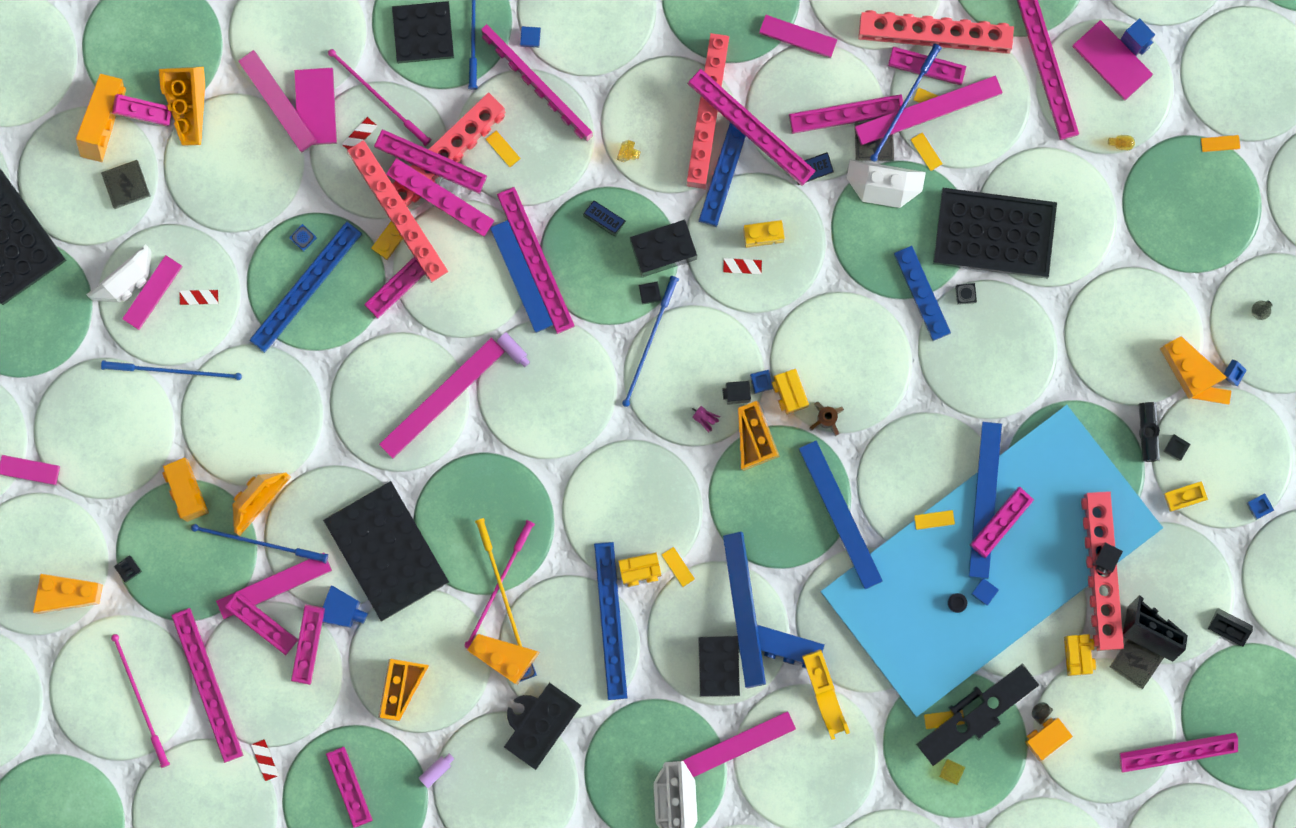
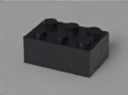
M685 219L630 237V243L642 277L697 260V253Z
M738 636L698 637L700 697L740 696Z

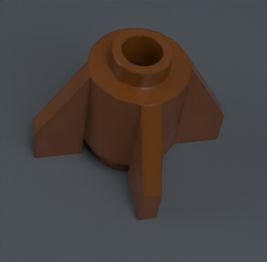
M817 401L814 404L819 411L817 422L809 429L813 431L819 426L826 429L830 428L836 437L839 435L835 423L837 422L838 414L844 411V408L824 407ZM824 415H831V419H826Z

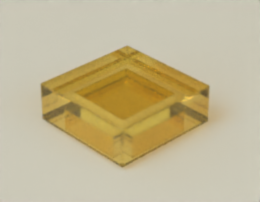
M946 759L939 777L958 785L965 767Z

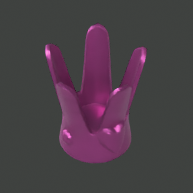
M702 406L698 410L692 408L695 411L692 418L701 423L708 433L712 431V427L708 423L714 425L715 422H719L718 418L721 416L707 411Z

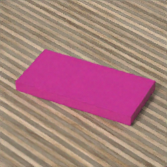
M1101 20L1072 46L1124 101L1153 76V73Z
M333 68L294 70L296 111L317 140L313 145L337 144Z

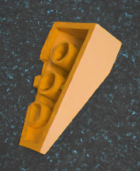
M204 67L159 69L160 89L168 102L167 107L174 118V126L181 144L201 145L205 97Z

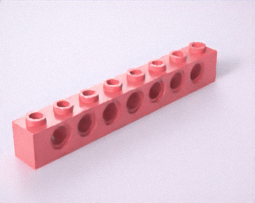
M867 10L862 12L860 16L858 39L923 46L938 44L944 48L1010 54L1013 45L1014 26H1009L1007 23L994 25L988 21L973 23L968 19L952 21L951 18L947 17L933 19L932 16H922L920 18L914 17L912 14L898 16L893 12L877 14L876 11ZM880 22L884 25V28L877 29L874 24ZM899 24L903 27V30L897 31L893 26ZM919 26L922 29V31L920 33H916L913 31L912 27ZM938 28L941 33L936 35L932 33L931 29ZM955 29L960 35L953 36L950 31ZM975 31L979 37L972 38L969 32ZM994 33L998 39L992 40L988 34Z
M710 33L704 72L722 87L729 36ZM701 96L687 186L706 189L718 111Z
M488 92L428 150L437 154L447 153L449 159L459 162L467 149H473L478 143L477 140L481 136L485 137L491 131L490 127L493 124H498L504 119L505 108ZM484 113L490 115V118L486 121L480 119V116ZM473 126L476 128V131L473 134H468L466 129ZM459 139L462 141V145L459 147L452 145L454 140ZM415 165L411 166V168L436 183L435 180L439 176L433 173H426L424 169ZM395 181L393 183L398 194L400 192L407 193V197L403 199L406 206H409L412 202H417L421 198Z
M363 140L348 149V155L429 281L432 283L448 272L447 268L366 142Z
M1111 491L1086 493L1084 498L1081 499L1082 510H1085L1086 517L1083 518V527L1087 529L1085 548L1089 550L1086 564L1087 568H1090L1091 576H1088V586L1092 588L1090 607L1094 609V615L1091 616L1092 627H1095L1096 635H1093L1094 647H1097V651L1124 649L1117 565L1112 573H1106L1104 577L1100 576L1095 570L1096 567L1092 565L1097 555V547H1101L1105 542L1115 547ZM1093 508L1100 509V518H1096L1093 515ZM1095 527L1102 529V537H1097L1094 534ZM1100 586H1105L1108 589L1107 596H1102L1099 593ZM1103 605H1106L1110 610L1108 616H1104L1101 613ZM1104 625H1108L1111 628L1109 636L1105 635L1102 631Z

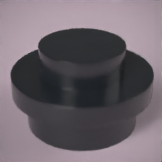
M955 593L948 599V607L952 612L960 613L967 607L968 602L963 594Z

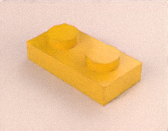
M391 221L371 247L374 252L386 260L389 259L403 240Z
M1202 481L1164 493L1170 512L1208 500Z

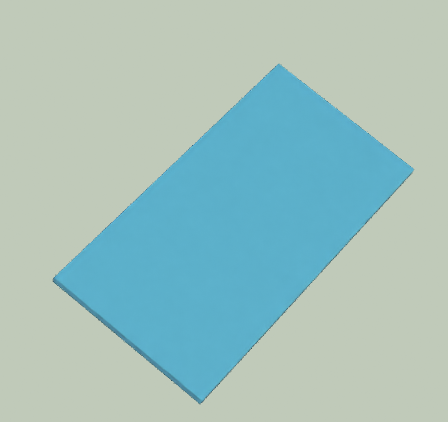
M1068 405L1064 406L999 456L994 515L1017 487H1021L1034 501L991 551L989 579L985 580L998 588L999 591L988 606L971 595L983 578L969 577L970 544L972 542L977 473L923 513L953 510L954 525L917 530L914 520L870 553L883 582L865 590L853 566L820 591L915 717L927 710L1088 586V576H1091L1090 568H1087L1086 557L1089 556V550L1085 548L1087 529L1083 527V518L1086 517L1085 510H1082L1081 499L1084 498L1086 493L1111 491L1115 547L1123 551L1118 562L1163 529L1162 525ZM1093 508V515L1096 518H1100V509ZM1095 527L1094 534L1097 537H1102L1103 531L1101 528ZM1100 547L1096 548V554L1098 553ZM960 593L966 597L968 604L963 612L955 613L949 609L948 599L951 595Z

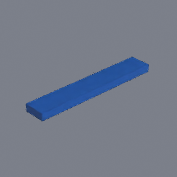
M731 122L699 218V222L714 227L718 226L746 138Z
M508 220L490 227L535 333L552 327L553 323Z

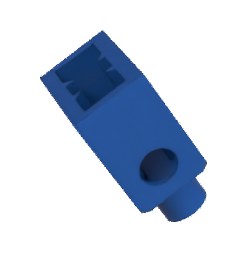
M331 585L322 607L325 608L323 623L351 628L353 620L364 624L368 613L358 610L360 601Z

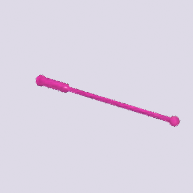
M330 49L328 51L329 56L334 57L340 64H342L355 78H357L370 92H372L385 106H387L400 120H402L404 122V126L410 132H412L423 143L424 146H427L431 142L432 139L430 137L428 138L410 120H406L369 84H367L354 70H352L339 56H337L334 49Z
M526 520V524L513 547L514 552L500 577L501 582H503L517 552L521 551L535 523ZM498 583L473 633L471 634L469 640L464 644L466 649H468L471 645L483 619L485 618L499 590Z
M113 634L111 640L116 644L151 733L152 744L161 764L160 767H167L170 765V762L167 760L158 735H155L119 644V636Z

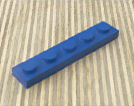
M913 246L895 252L896 261L932 341L951 334Z

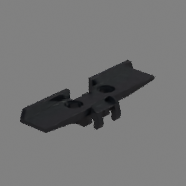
M1022 663L982 693L976 686L973 688L974 691L960 702L948 707L953 716L916 745L931 765L934 766L975 735V738L979 741L992 728L998 727L1001 723L997 717L1037 688L1039 684ZM979 697L982 703L969 714L962 717L960 711ZM991 697H995L998 700V706L995 709L988 706L987 702ZM959 721H963L966 724L967 730L961 733L957 730L956 725Z

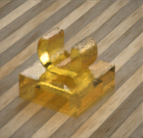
M630 140L623 141L616 160L626 162L630 159H639L641 151L633 149L635 142Z

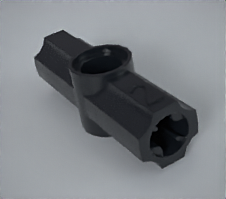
M1156 402L1139 403V436L1141 438L1142 462L1160 461L1158 437L1160 429L1157 421ZM1147 427L1153 430V437L1145 434Z

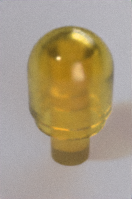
M1118 135L1116 138H1109L1108 145L1115 146L1119 150L1128 151L1134 148L1135 139L1130 135Z

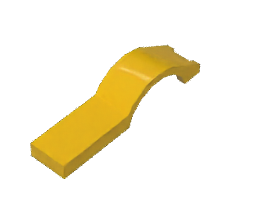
M821 649L803 655L802 658L831 740L835 739L834 734L845 731L846 734H849L850 731L840 709L834 685Z

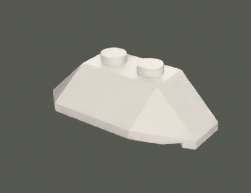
M850 159L847 180L862 202L901 208L922 192L926 172Z
M145 244L86 295L92 301L120 303L122 300L126 301L132 296L131 292L136 288L140 289L147 283L150 274L152 252L150 248Z
M684 761L665 762L654 781L656 824L659 828H694L697 823L695 779Z

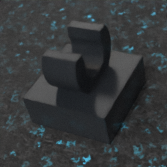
M131 555L114 566L125 583L142 572Z

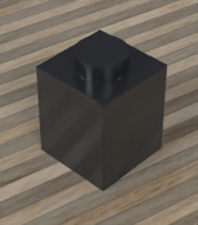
M749 381L727 382L726 388H722L723 400L727 399V405L751 402Z
M1105 542L1101 545L1092 565L1096 567L1095 570L1104 575L1106 573L1110 574L1114 571L1123 551Z

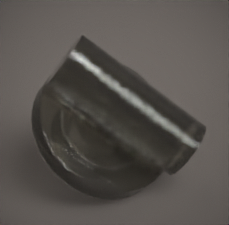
M1269 300L1257 301L1252 306V315L1258 320L1267 319L1271 314L1272 303Z
M1038 703L1032 709V717L1041 725L1052 713L1053 709L1047 703Z

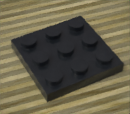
M449 1L392 6L397 64L454 58Z

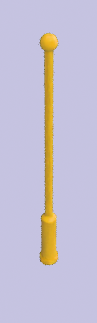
M485 519L476 520L475 523L478 526L485 551L489 554L517 644L522 646L492 554L493 547L485 526Z

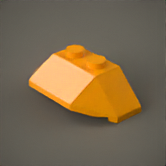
M286 472L260 474L257 477L253 476L246 484L248 487L245 491H240L233 499L235 501L232 504L234 532L237 535L241 536L289 481L290 475Z

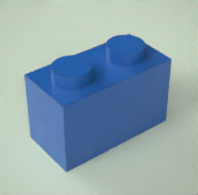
M1139 18L1124 32L1120 40L1135 56L1139 53L1143 55L1154 43L1152 39L1155 33Z

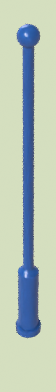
M472 0L469 90L478 89L477 59L475 58V0Z
M933 44L929 55L920 69L921 73L876 152L871 155V161L875 162L878 160L879 152L924 74H927L937 54L941 51L942 47L938 44Z
M670 276L669 278L670 281L660 304V312L627 397L622 402L624 407L630 405V397L664 309L668 307L675 286L679 281V278L675 276Z
M106 360L101 362V370H144L235 378L236 380L242 379L240 373L225 374L135 366L131 363L107 362Z
M197 524L191 526L193 532L202 531L295 553L296 556L321 561L325 564L328 560V554L326 553L321 554L300 548L291 549L202 528Z

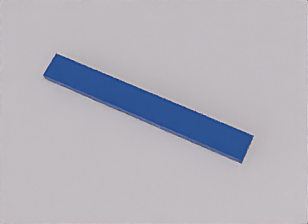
M346 221L249 341L265 353L360 238L362 232Z
M982 422L972 541L994 516L1002 423ZM971 547L969 577L989 579L991 552L986 558H983Z
M817 440L799 448L801 456L864 589L866 590L883 582Z
M736 532L724 535L723 541L745 688L748 689L766 685L744 534L743 532Z
M614 542L596 543L594 547L608 700L628 699Z

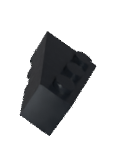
M1139 595L1127 607L1123 637L1172 662L1175 661L1186 650L1188 635L1169 619L1167 621L1157 614L1159 611L1155 607L1151 609L1143 602L1144 598Z

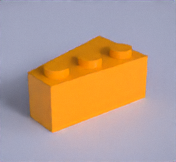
M1182 336L1160 348L1188 399L1227 378Z
M754 401L739 407L741 470L745 471L780 457L759 402Z
M184 457L164 465V472L162 474L166 483L169 482L171 488L169 492L173 501L176 502V509L180 519L189 522L208 514L209 511L188 459Z
M40 574L33 613L42 614L100 604L103 585L96 582Z
M480 634L476 636L467 651L517 685L540 653Z
M395 659L388 660L378 718L400 721L429 665Z

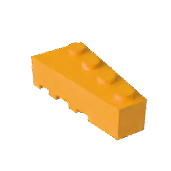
M100 73L76 137L80 157L103 162L116 114H112L114 98L116 94L125 96L126 87H124L122 79Z

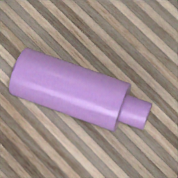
M507 332L496 341L517 364L521 363L526 367L530 363L526 358V352Z
M450 753L445 758L441 756L418 778L429 788L451 767L450 763L454 758Z

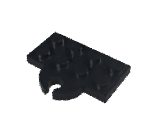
M550 682L539 698L531 695H522L513 700L515 703H520L524 706L522 714L516 715L510 707L507 710L509 725L515 732L504 748L535 770H537L582 706Z

